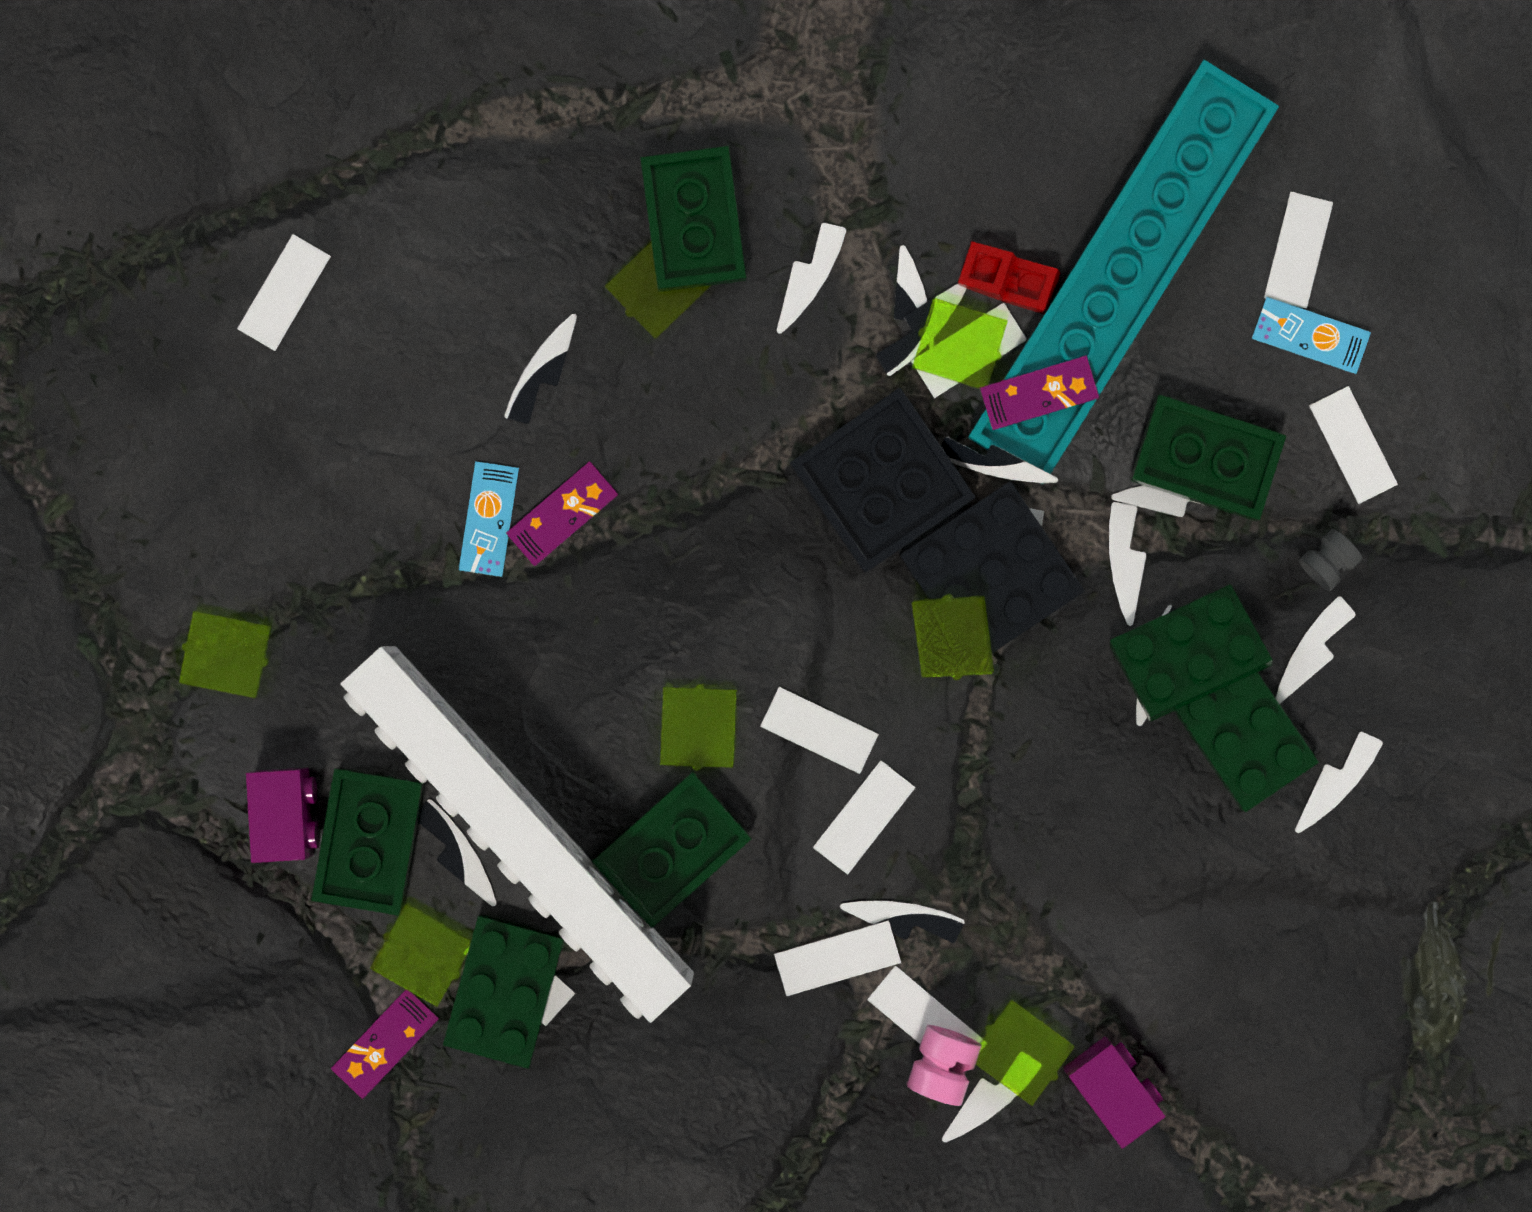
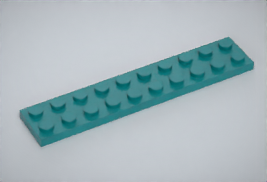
M1203 60L1004 380L1087 355L1098 395L1101 394L1279 108L1277 104L1208 61ZM1097 399L996 430H992L988 413L985 409L969 434L968 439L986 450H989L991 445H995L1051 474Z

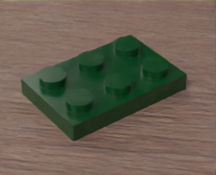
M729 146L640 157L658 292L746 281Z
M1159 394L1156 396L1129 481L1243 518L1259 521L1287 435Z
M1231 584L1110 640V647L1150 722L1272 666L1273 662Z
M1258 672L1174 711L1241 811L1245 813L1319 763Z
M338 767L334 768L311 901L396 916L402 914L425 783Z
M691 772L592 862L652 929L744 847L752 837L698 776Z
M480 914L476 921L443 1046L529 1069L564 945L563 938L559 935Z

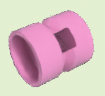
M927 1025L919 1046L923 1058L914 1061L906 1084L907 1087L920 1095L938 1102L961 1106L969 1084L965 1072L974 1069L982 1047L981 1043L958 1032L935 1025Z

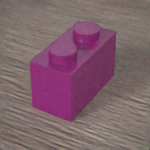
M309 767L256 770L246 773L251 863L306 860L314 856V848H319L320 830L318 822H312L311 804H315L317 801V783L315 777H309Z
M1104 1036L1064 1066L1063 1069L1123 1149L1166 1117L1157 1106L1164 1099L1148 1078L1141 1083L1131 1070L1137 1063L1122 1042L1113 1046Z

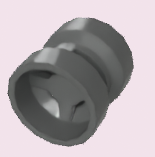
M1330 529L1321 538V545L1318 547L1319 551L1308 550L1298 559L1304 571L1327 591H1331L1340 583V572L1344 573L1346 570H1353L1363 561V557L1358 549L1335 529Z

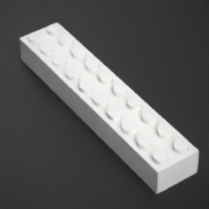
M381 646L340 683L348 692L343 697L349 706L360 716L367 713L375 721L378 727L374 731L380 740L392 750L398 747L409 760L405 763V766L412 775L421 783H425L428 780L439 791L436 800L452 817H455L458 813L470 825V828L466 830L469 837L482 850L485 851L488 847L491 848L501 859L497 864L501 872L513 884H517L519 881L523 883L532 893L528 897L532 906L543 917L547 918L551 914L563 927L559 931L563 940L574 951L577 952L582 948L593 960L589 965L591 970L605 985L613 982L624 994L620 998L622 1004L635 1018L639 1019L641 1016H644L651 1023L691 987L694 975L691 968L654 928L651 929L584 851L396 646Z

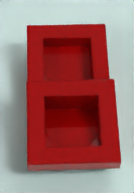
M972 241L958 284L988 297L1045 314L1050 306L1061 273L1057 268L1017 258L1013 252Z

